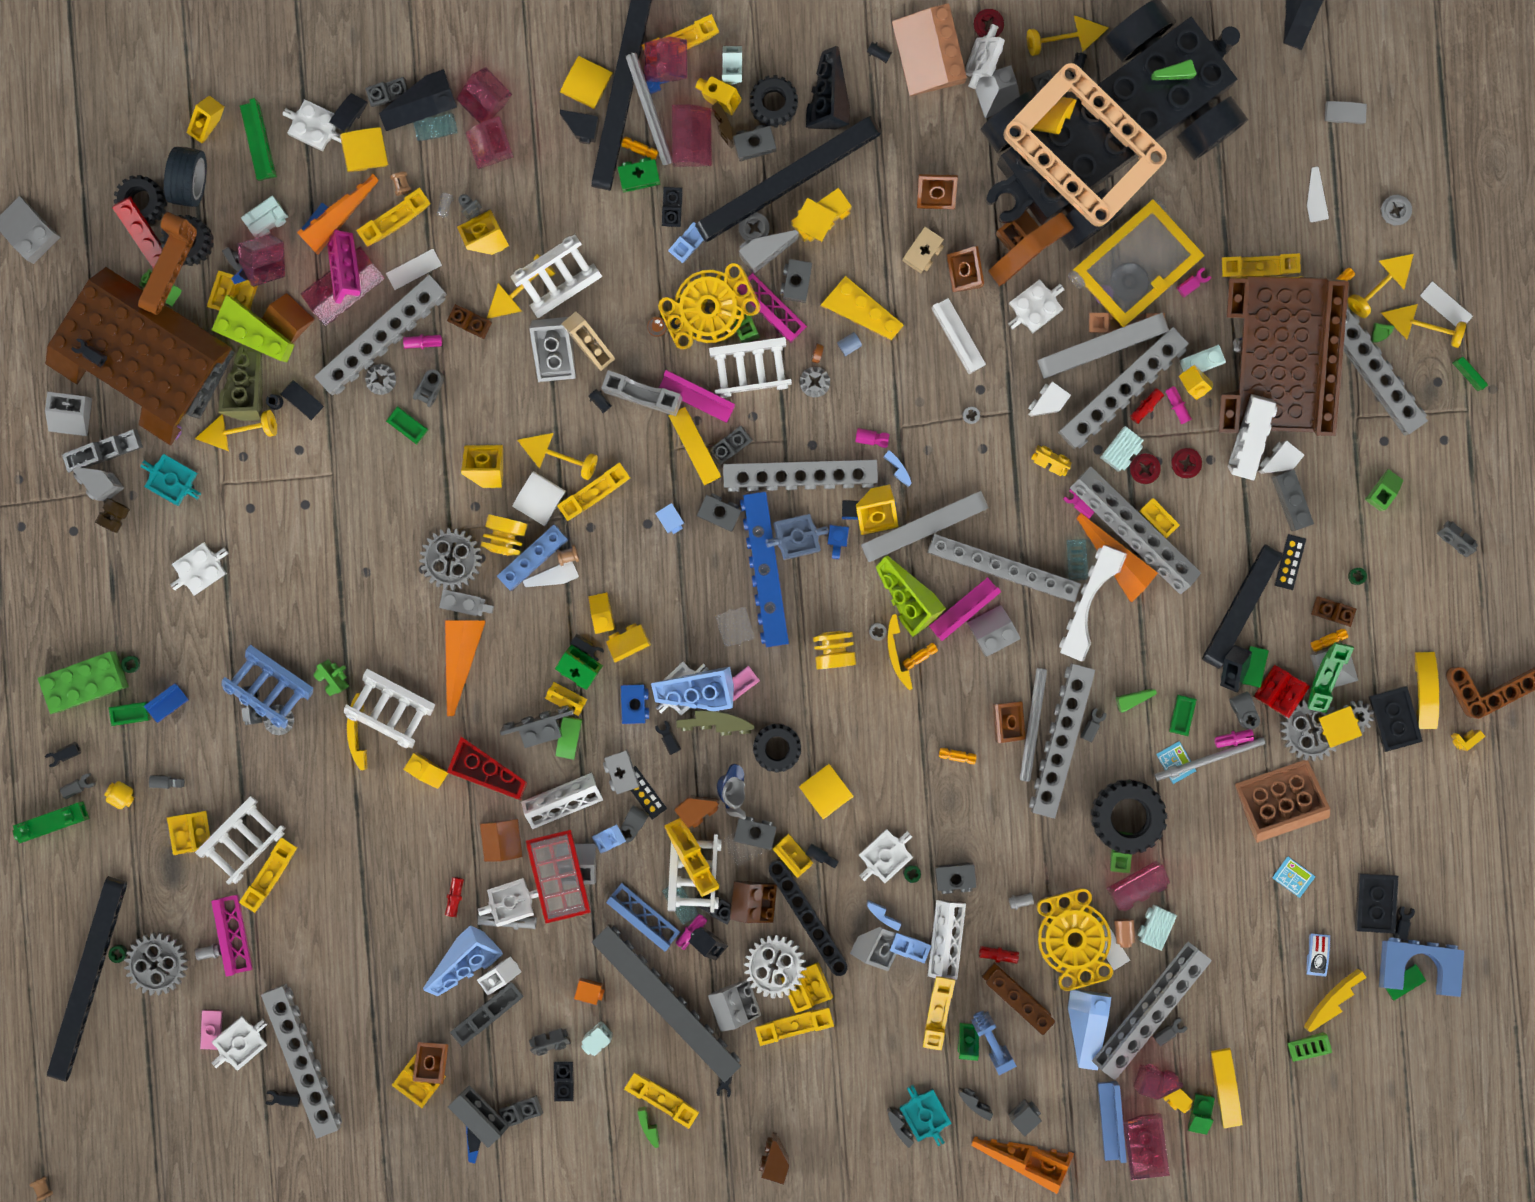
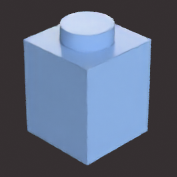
M672 503L655 513L668 534L670 532L675 534L683 529L681 525L685 523Z

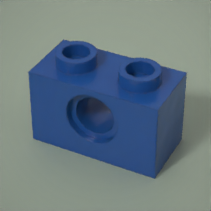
M645 684L621 685L622 724L646 723V719H649V707H646L645 700H649V689L645 688ZM632 699L640 701L641 706L639 709H633L630 706Z

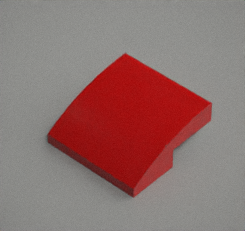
M1274 665L1253 697L1283 716L1290 718L1310 686L1292 676L1289 672Z

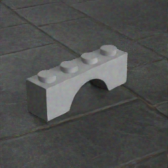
M609 370L602 385V390L606 394L673 416H677L682 401V396L679 393L664 388L643 385Z

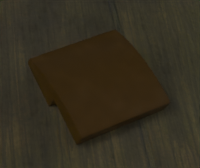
M717 101L712 105V114L720 123L718 125L719 135L732 148L734 144L731 125L726 113Z

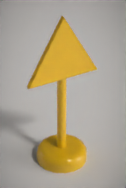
M1074 15L1077 32L1041 38L1036 29H1029L1026 36L1027 47L1031 56H1037L1041 52L1042 43L1079 37L1083 52L1109 27Z
M536 254L533 259L536 260L539 257H541V255ZM551 265L545 268L549 277L556 274ZM537 273L528 280L531 282L539 274ZM498 283L487 319L522 312L513 298L524 289V286L521 284L508 295Z
M1414 254L1380 260V264L1389 274L1366 297L1363 298L1356 294L1351 295L1347 301L1349 308L1357 316L1366 318L1371 313V308L1367 301L1392 277L1404 290Z
M1418 304L1381 313L1406 340H1408L1411 326L1414 324L1453 335L1451 345L1452 347L1459 348L1466 329V322L1463 321L1458 322L1453 331L1414 320Z
M266 410L261 414V423L226 430L222 414L195 439L229 451L227 434L262 427L267 436H276L277 423L273 412Z
M554 433L517 440L539 469L545 454H549L582 466L581 476L583 479L589 480L595 471L598 456L595 454H589L584 462L549 450L548 447Z

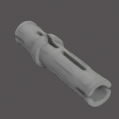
M478 914V925L496 926L495 921H490V919H494V916L492 914L482 916ZM526 917L517 920L525 923L511 922L501 926L514 927L515 930L519 928L536 929L537 917Z

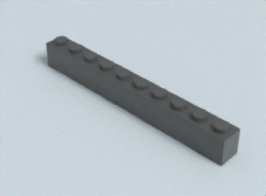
M608 925L592 941V944L725 1083L741 1067L739 1063L741 1059L735 1052L730 1053L726 1049L728 1045L721 1038L717 1040L714 1037V1030L707 1023L703 1025L699 1021L701 1019L700 1015L694 1009L690 1011L686 1007L688 1003L681 996L677 998L673 993L675 989L668 982L664 984L659 979L661 974L654 967L650 969L646 965L648 961L642 954L637 955L633 951L635 947L628 940L624 942L621 939V932L615 926L611 928Z

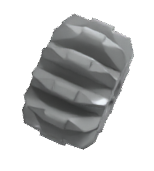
M1358 700L1357 704L1355 701H1350L1354 716L1355 713H1359L1360 720L1357 723L1360 731L1365 732V727H1371L1368 721H1374L1373 717H1369L1374 711L1368 710L1370 705L1367 703L1363 705L1361 700Z

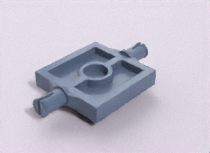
M810 514L776 521L773 523L776 538L766 539V546L778 545L783 560L821 551L818 538L820 535L828 534V530H826L828 527L816 528Z

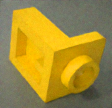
M1470 730L1463 736L1465 739H1462L1458 733L1451 735L1454 739L1452 741L1454 746L1464 751L1470 750L1486 737L1481 730Z

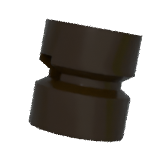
M107 498L102 507L104 512L99 513L95 523L118 533L123 524L121 520L126 519L130 509L115 500Z

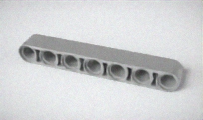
M1163 313L1044 357L1037 360L1045 379L1169 332V328Z
M979 491L862 544L861 547L868 562H871L980 513L989 507L982 491Z

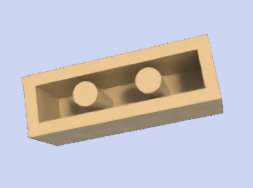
M574 312L562 323L566 331L600 371L615 360L614 356L590 325L577 312Z

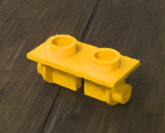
M1037 445L1036 453L1034 452L1031 457L1034 460L1033 463L1043 468H1046L1048 463H1051L1049 471L1060 477L1061 475L1066 476L1072 464L1069 458L1053 453L1047 446L1041 447Z
M553 682L545 699L560 707L569 705V707L574 706V714L577 716L580 715L588 700L556 682Z

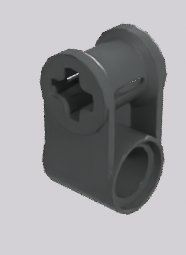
M428 370L415 390L413 399L426 403L427 407L430 408L434 404L444 382L443 374L437 370ZM436 373L438 375V381L437 383L432 384L430 382V376Z
M1246 691L1230 698L1231 707L1240 725L1244 729H1255L1258 727L1260 718L1249 692ZM1248 717H1252V718H1253V721H1251V724H1247V723H1246V720H1248Z
M634 805L631 807L620 828L621 833L622 830H631L630 834L632 837H627L625 843H629L635 838L649 817L648 813Z

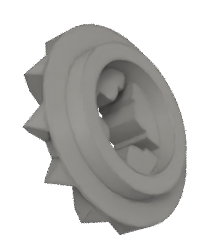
M1401 195L1388 197L1383 201L1380 208L1382 212L1381 217L1385 219L1386 223L1393 226L1406 223L1412 214L1411 203L1406 197ZM1393 205L1396 208L1403 207V209H1401V211L1398 212L1399 216H1397L1396 213H1389L1391 212V210L1394 209Z
M754 213L739 223L740 235L745 241L749 240L750 242L753 239L765 237L769 233V222L762 214ZM758 223V229L761 233L754 231L750 234L751 228L748 224L755 225Z
M373 365V367L367 370L365 377L366 386L375 394H387L396 384V375L387 365ZM377 372L381 376H387L383 379V385L375 382L378 379Z
M810 367L802 373L800 387L807 396L820 397L828 391L830 377L822 368ZM809 376L813 377L814 379H816L817 377L819 378L821 376L818 382L821 388L817 387L816 385H814L813 387L811 386L809 388L812 382Z
M274 705L270 708L279 713L284 705ZM290 711L285 717L288 720V725L285 729L273 725L266 716H264L263 722L265 728L271 734L283 735L292 729L294 715Z

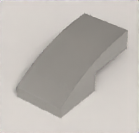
M1327 101L1325 102V121L1365 124L1367 104Z

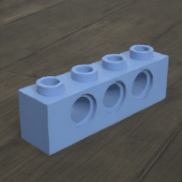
M553 525L499 573L497 577L512 591L569 539L556 525Z

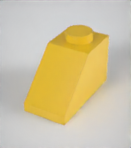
M211 96L203 99L195 106L187 133L201 144L204 143L220 121L225 106Z
M1195 365L1179 375L1187 392L1196 400L1213 388V382Z
M608 593L588 596L595 634L616 630Z
M418 752L413 753L403 769L418 780L439 789L449 774Z

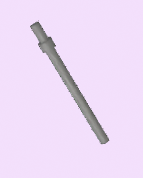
M1261 737L1179 766H1170L1168 770L1154 774L1155 779L1159 781L1168 777H1177L1180 773L1264 745L1265 740Z

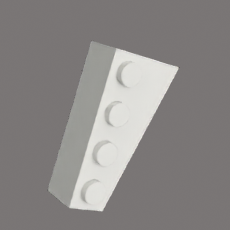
M1251 394L1228 464V469L1232 475L1255 480L1261 455L1265 449L1266 437L1271 430L1270 423L1272 417H1275L1277 412L1274 400Z

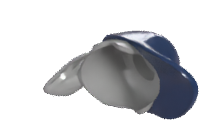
M737 764L730 765L727 774L718 779L717 793L719 798L725 803L726 812L730 816L745 819V811L740 808L745 799L744 770Z

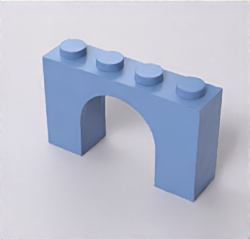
M1390 937L1389 941H1382L1379 987L1403 990L1404 972L1408 960L1416 954H1424L1430 957L1437 967L1436 994L1461 997L1464 950H1458V946L1446 945V948L1439 947V943L1427 942V946L1420 945V941L1415 940L1401 943V939Z

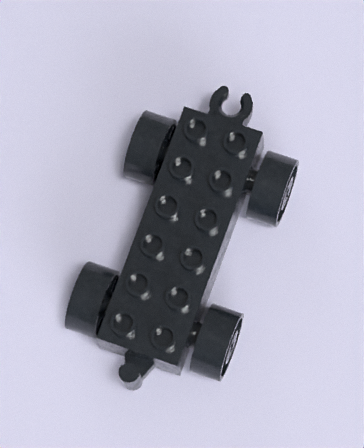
M1151 0L1132 13L1106 36L1105 40L1121 62L1130 61L1100 82L1098 86L1156 142L1190 119L1192 124L1182 131L1177 138L1195 161L1224 141L1248 121V118L1232 96L1226 98L1215 107L1211 104L1227 92L1238 80L1223 60V57L1239 42L1240 33L1235 27L1229 26L1222 30L1218 39L1209 41L1191 16L1162 37L1176 23V20L1161 0ZM1190 59L1193 61L1196 71L1194 78L1152 80L1151 78L1156 70ZM1031 89L1006 105L980 129L998 154L1007 150L1000 156L997 162L998 167L1007 180L996 183L989 190L985 202L987 205H992L1004 193L1011 194L1014 197L1015 206L1013 209L1000 214L999 222L1012 223L1018 220L1025 210L1030 209L1039 223L1043 225L1065 210L1067 213L1066 217L1074 228L1060 239L1070 252L1106 227L1123 210L1120 209L1103 226H1094L1004 139L1003 134L1007 125L1037 95L1034 89ZM1078 98L1070 119L1065 118L1060 134L1036 130L1030 131L1093 190L1138 157V155L1128 146L1123 145L1110 132L1111 129L1101 119L1098 120L1091 114ZM1095 98L1093 100L1095 106L1102 107L1103 103L1100 99ZM1122 126L1123 133L1130 135L1131 129L1128 126ZM1011 128L1010 134L1013 137H1018L1019 131L1016 128ZM1045 156L1038 157L1041 164H1048V159ZM1068 183V191L1076 192V186L1073 183ZM1104 188L1097 192L1096 195L1102 200L1109 191ZM1096 211L1097 219L1104 220V213Z

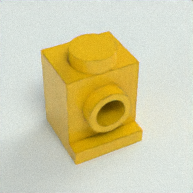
M1174 1081L1160 1095L1165 1101L1169 1099L1167 1103L1175 1111L1179 1109L1181 1112L1186 1113L1192 1106V1099Z

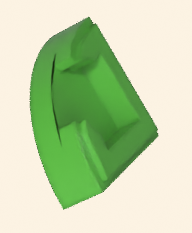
M1374 323L1371 342L1377 343L1385 340L1392 333L1394 326Z

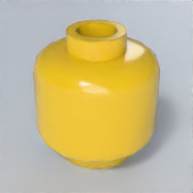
M121 781L112 782L104 793L106 802L117 809H123L125 805L129 807L135 798L132 796L133 789Z

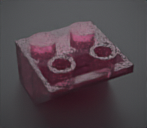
M665 37L645 43L644 72L646 82H670L687 79L686 39Z
M485 67L471 75L456 100L483 127L506 105L512 93Z
M500 116L481 122L466 132L478 169L514 157Z
M268 234L238 243L239 262L251 286L255 287L285 277L284 242Z
M1147 1063L1146 1066L1140 1064L1133 1086L1139 1094L1159 1100L1181 1089L1183 1083L1176 1076L1175 1072L1166 1069L1162 1072L1158 1070L1157 1066Z

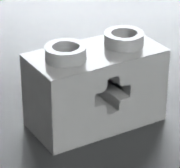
M628 750L605 757L606 762H603L605 772L610 773L612 780H609L612 791L620 794L640 786ZM619 767L621 770H625L623 778L620 775H616Z

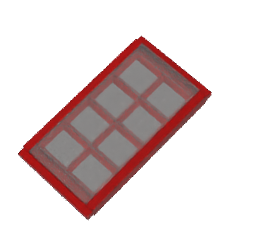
M571 830L526 840L545 923L591 913Z

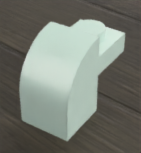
M723 46L722 82H727V84L742 82V46Z

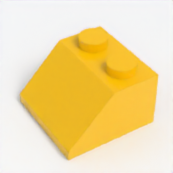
M634 623L626 627V632L620 634L618 631L608 636L610 640L606 641L615 663L651 646L642 625L637 626Z

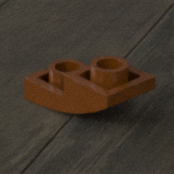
M456 304L447 319V322L482 339H485L492 324L491 321Z
M1317 596L1311 615L1351 627L1357 609Z

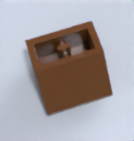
M734 881L730 920L743 923H773L777 885L751 881Z
M773 1132L772 1137L767 1138L765 1144L766 1156L762 1155L759 1171H761V1178L784 1185L789 1169V1156L777 1133Z

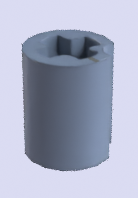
M855 332L837 342L844 356L862 346Z

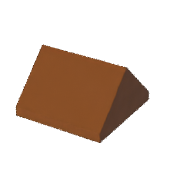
M919 174L917 179V208L955 209L958 175Z
M978 246L947 254L953 292L978 289L984 286Z
M287 293L269 304L262 317L268 325L292 343L315 320Z
M1023 701L993 704L996 742L1006 743L1025 740Z
M518 819L480 823L484 862L506 861L523 857Z
M418 1042L413 1081L443 1084L448 1053L447 1044Z

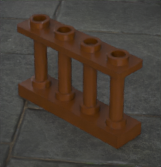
M995 962L982 975V978L986 980V984L1040 1034L1044 1035L1053 1026L1055 1020L1051 1017V1013Z

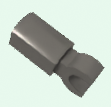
M1096 708L1092 710L1091 721L1088 720L1080 736L1091 743L1100 728L1099 723L1105 720L1107 715L1103 712L1102 716L1097 718L1096 712L1098 709Z
M91 773L84 774L81 780L77 779L61 787L60 792L63 798L68 799L84 791V788L95 786V782L90 784L86 782L87 777H90Z
M150 775L149 788H182L185 784V779H172L171 776Z
M1180 1017L1174 1019L1171 1026L1168 1025L1153 1035L1160 1047L1176 1037L1175 1034L1184 1033L1188 1029L1186 1026L1182 1028L1177 1027V1024L1182 1021Z

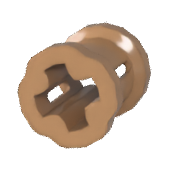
M398 172L390 176L391 180L394 181L396 196L405 195L412 191L406 179L407 172Z
M575 545L562 551L560 549L556 550L560 566H564V563L572 561L579 562Z
M45 1176L29 1184L37 1195V1202L53 1194V1191H50Z

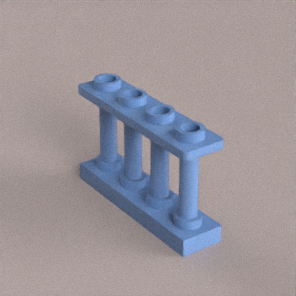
M250 645L245 651L247 661L231 681L226 677L222 679L223 690L230 695L234 694L244 705L253 707L260 716L268 717L276 727L285 729L288 725V720L285 718L300 698L304 697L308 700L313 694L314 688ZM257 665L262 668L263 672L246 692L238 686V683L252 666ZM269 676H273L278 679V684L262 703L253 695ZM284 687L294 690V694L279 713L269 707Z
M984 1011L976 1013L971 1021L978 1036L985 1034L992 1048L989 1056L998 1074L1001 1075L1017 1067L1006 1045L1003 1047L999 1045L991 1030L995 1029L996 1025L989 1012L984 1013Z

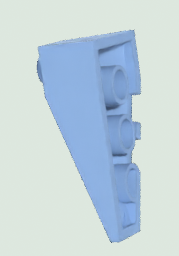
M730 667L651 683L654 699L657 703L682 705L695 709H707L708 711L733 708L734 684Z
M470 925L456 938L423 989L428 993L439 996L458 985V981L464 977L470 978L474 976L473 972L482 967L486 969L492 965L503 953L484 931Z
M1079 989L1070 991L1068 1013L1079 1068L1098 1070V1067L1092 1060L1103 1047L1111 1004V996L1109 994Z

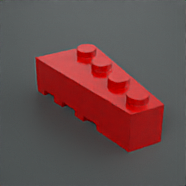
M460 737L447 773L521 801L527 782L466 739Z

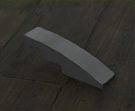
M133 429L118 436H111L99 442H92L62 454L67 472L70 473L73 472L72 469L75 467L86 468L143 448L138 430Z
M511 982L449 1033L463 1047L524 996Z

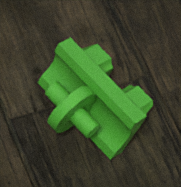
M328 659L316 666L317 670L313 676L319 682L324 679L328 681L329 685L325 687V691L329 696L338 694L349 687L348 683L344 680L347 678L343 673L346 669L345 665L339 668L336 663L332 664Z

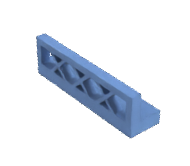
M623 883L606 901L608 905L663 951L670 947L671 943L681 932ZM621 889L628 893L629 901L621 902L616 898ZM640 903L643 906L644 914H635L632 911V904ZM646 916H656L658 918V926L648 925ZM661 928H670L675 933L669 940H666L662 936Z
M1117 1081L1099 1082L1098 1094L1105 1161L1119 1160L1121 1163H1127L1120 1085Z

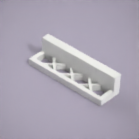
M949 298L934 304L931 309L968 374L985 366L986 363Z
M590 773L526 799L521 804L531 828L535 829L603 801V798L597 788L593 774ZM595 792V797L586 798L588 794ZM573 800L578 801L577 804L573 806L568 805V803ZM560 808L556 813L550 812L551 809ZM537 815H541V816H542V818L539 819V820H536V821H533V820H532V817H534V816H537Z
M936 900L928 969L929 977L936 978V976L957 980L966 903ZM955 907H959L958 915L955 917ZM956 927V934L952 936V929ZM953 946L954 952L950 955V948ZM951 965V975H947L948 967Z

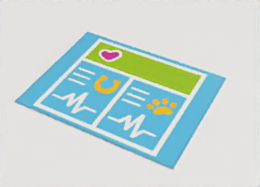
M1180 741L1156 754L1165 770H1168V767L1173 765L1179 766L1191 762ZM1194 768L1180 773L1177 777L1169 778L1175 784L1196 772V769Z
M1287 857L1272 878L1300 898L1315 876L1290 857Z

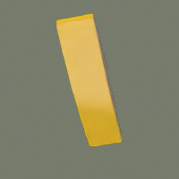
M686 407L679 409L677 416L668 415L704 486L720 478L721 475Z
M680 818L666 824L667 834L700 895L703 897L719 889V884L710 872L709 864L700 852L701 847L689 828Z
M1356 969L1341 980L1322 999L1304 1025L1307 1031L1312 1032L1342 1012L1339 1005L1354 995L1351 988L1366 979L1363 971Z
M1225 1048L1211 1051L1214 1083L1217 1089L1223 1128L1243 1125L1231 1049Z

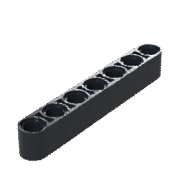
M1264 544L1204 652L1203 661L1217 669L1222 667L1225 657L1234 646L1283 553L1267 544Z
M780 859L772 860L769 864V873L831 972L836 976L844 975L848 970L844 956L785 863ZM780 864L783 870L780 873H774L772 866ZM785 880H790L793 883V887L786 890L782 887V883ZM794 897H801L803 903L800 906L794 905L792 902ZM805 913H811L814 918L810 922H805L802 917ZM816 929H821L824 932L821 938L813 936V932ZM827 945L834 948L833 953L825 954L823 952L824 947ZM836 962L844 964V968L840 971L835 970L833 966Z

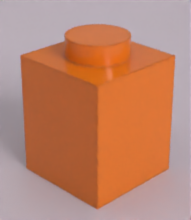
M580 978L574 999L597 1005L598 1000L602 1001L605 991L601 989L603 983Z

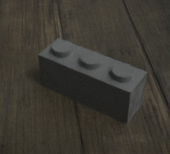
M1295 470L1271 477L1290 530L1296 531L1313 525L1314 522Z
M470 1085L448 1106L487 1148L509 1128V1125Z

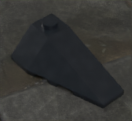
M1286 0L1284 44L1302 50L1324 0Z
M834 46L822 51L816 72L818 80L816 86L812 87L811 92L814 93L811 104L808 103L806 109V128L836 130L849 125L850 104L838 46Z
M442 69L424 76L379 113L385 131L457 108L458 105L445 70Z

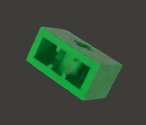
M650 157L640 159L638 163L633 164L632 161H629L617 167L623 193L661 185L655 159L651 160ZM638 170L642 173L640 178H637L636 175Z
M571 644L560 659L555 670L562 676L575 682L577 686L587 690L603 665Z

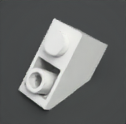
M1051 382L1049 385L1045 384L1039 392L1042 396L1038 401L1034 399L1028 409L1031 411L1028 415L1032 417L1057 413L1062 409L1071 394L1054 382Z
M1288 441L1278 442L1272 449L1274 453L1271 457H1266L1261 462L1259 472L1264 474L1291 471L1304 457V454Z

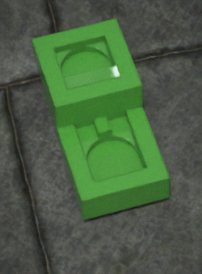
M568 716L563 717L560 728L562 737L558 738L555 756L575 759L582 719Z
M1118 831V832H1120V833H1122V834H1126V835H1131V834H1133V833H1130V832H1121V831ZM1111 849L1110 871L1130 873L1132 854H1122Z
M640 1107L638 1108V1116L642 1129L650 1143L655 1148H658L660 1142L657 1124L649 1125L647 1108Z

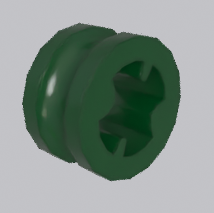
M1354 568L1349 572L1348 579L1351 584L1360 585L1366 581L1367 573L1362 568ZM1356 571H1359V575L1362 576V579L1358 580L1359 582L1353 577V573L1356 574Z
M135 656L125 657L121 663L122 669L127 673L136 672L140 668L139 659ZM132 659L136 666L130 670L128 669L129 666H126V662Z
M908 865L904 869L903 874L908 882L915 883L921 878V871L917 866ZM915 869V873H918L917 877L908 878L909 874L907 875V872Z
M115 945L108 953L109 959L114 963L124 961L128 955L127 948L123 945ZM118 949L119 953L122 954V956H120L119 959L116 958L117 955L114 954V952H116Z

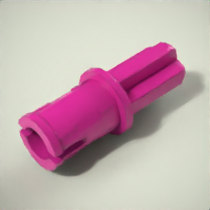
M423 334L415 337H403V345L405 349L421 348L422 350L424 347L442 346V337L440 335L423 336Z
M1173 386L1167 389L1165 393L1172 405L1171 409H1174L1181 424L1192 420L1184 405L1186 402L1182 401L1177 388Z
M1252 729L1240 732L1231 731V734L1215 737L1214 742L1217 748L1230 745L1237 746L1239 743L1254 741V737H1251L1253 731Z
M698 914L693 922L685 927L684 933L675 943L679 947L682 946L681 949L685 950L689 945L688 941L691 939L692 932L697 928L703 927L707 919L703 915Z

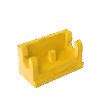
M789 833L772 847L797 878L813 864L812 860Z

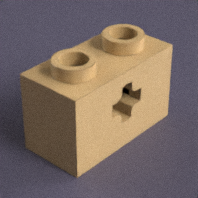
M924 227L902 261L920 274L923 270L928 271L933 264L931 259L934 254L938 256L944 248L942 245L944 239L927 227ZM925 247H926V248H928V251H927L928 254L925 253L924 256H923V255L921 254V252H922L921 249H925Z

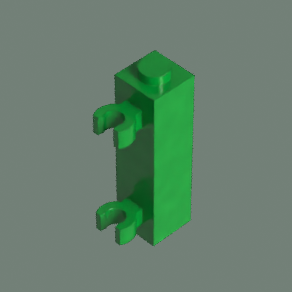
M84 801L13 825L15 840H18L20 844L89 820Z

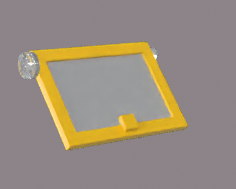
M1152 199L1068 274L1070 281L1077 288L1081 289L1085 285L1122 327L1129 324L1205 256L1164 211L1166 207L1160 200L1155 201Z

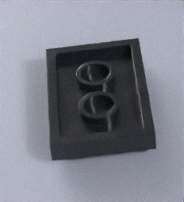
M1407 686L1368 696L1374 711L1373 715L1384 752L1423 742Z
M1358 873L1355 931L1395 934L1399 876Z

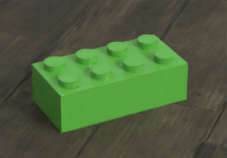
M116 651L101 654L37 678L50 714L65 711L129 687Z

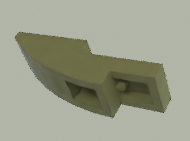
M695 710V718L676 720L677 728H681V731H691L696 726H700L701 730L712 729V725H715L716 733L720 732V736L732 735V731H739V734H749L751 730L755 729L754 724L720 711Z

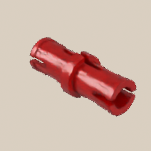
M1155 388L1145 400L1140 402V406L1129 417L1136 424H1139L1149 412L1151 413L1154 410L1153 408L1164 398V394Z
M452 877L450 891L446 897L448 898L445 911L446 916L457 917L459 902L462 900L463 878Z
M980 946L979 958L995 960L998 963L1000 961L1018 963V951L1003 950L1002 947L990 948Z

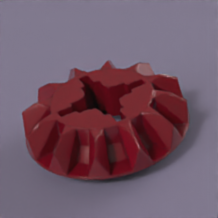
M984 9L976 15L973 25L975 33L980 38L988 35L990 29L989 27L985 31V23L983 22H989L992 18V24L998 26L995 37L1002 33L1004 19L998 11Z
M1191 448L1178 450L1171 460L1173 471L1181 478L1195 477L1202 468L1201 456ZM1188 457L1189 462L1194 464V466H1188L1185 469L1184 465L1179 461H1185Z
M1140 454L1130 464V473L1133 479L1140 484L1154 482L1161 472L1158 459L1151 454ZM1140 463L1144 466L1151 463L1148 468L1149 474L1146 472L1139 474L1142 470Z

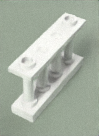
M575 234L565 238L561 244L524 268L516 270L510 276L515 285L519 286L522 284L532 298L533 303L530 304V307L537 318H540L602 277L594 263L588 266L577 249L582 244ZM570 252L582 269L575 276L570 274L561 260L562 257ZM555 263L566 280L558 287L555 286L545 268ZM537 273L549 289V293L542 297L538 295L528 280Z
M785 337L709 348L710 357H714L717 360L721 389L715 390V394L720 395L721 398L731 397V393L772 387H777V390L788 389V385H792L791 379L785 380L781 353L783 347H786ZM771 349L774 352L778 381L766 383L762 354L764 350ZM752 352L755 355L759 384L747 385L743 358L745 353ZM727 355L736 357L739 387L728 388L724 361Z
M366 669L362 679L365 686L353 707L346 704L344 708L346 717L352 721L358 720L395 739L404 748H413L415 740L411 737L423 715L431 716L435 704ZM372 688H377L382 691V695L371 715L368 716L360 712V709ZM393 696L400 703L388 724L385 725L377 721V718L389 697ZM410 705L416 708L417 712L406 732L402 734L394 730V727L406 706Z
M252 796L195 852L200 858L210 857L230 876L226 881L228 885L238 883L242 879V873L274 840L276 842L279 841L285 834L283 833L286 829L284 826L276 829L256 809L255 805L258 801ZM246 814H251L271 834L264 843L243 824L242 818ZM232 828L238 829L258 848L250 857L229 838L228 832ZM218 842L224 843L244 862L237 871L215 852L214 846Z
M714 834V841H696L701 848L713 849V860L706 861L710 868H712V875L716 879L717 851H721L722 839H718V835ZM671 842L667 910L676 911V907H680V905L710 907V913H714V909H718L719 897H715V891L711 892V899L680 898L677 895V888H681V886H696L691 879L678 876V868L682 869L684 865Z

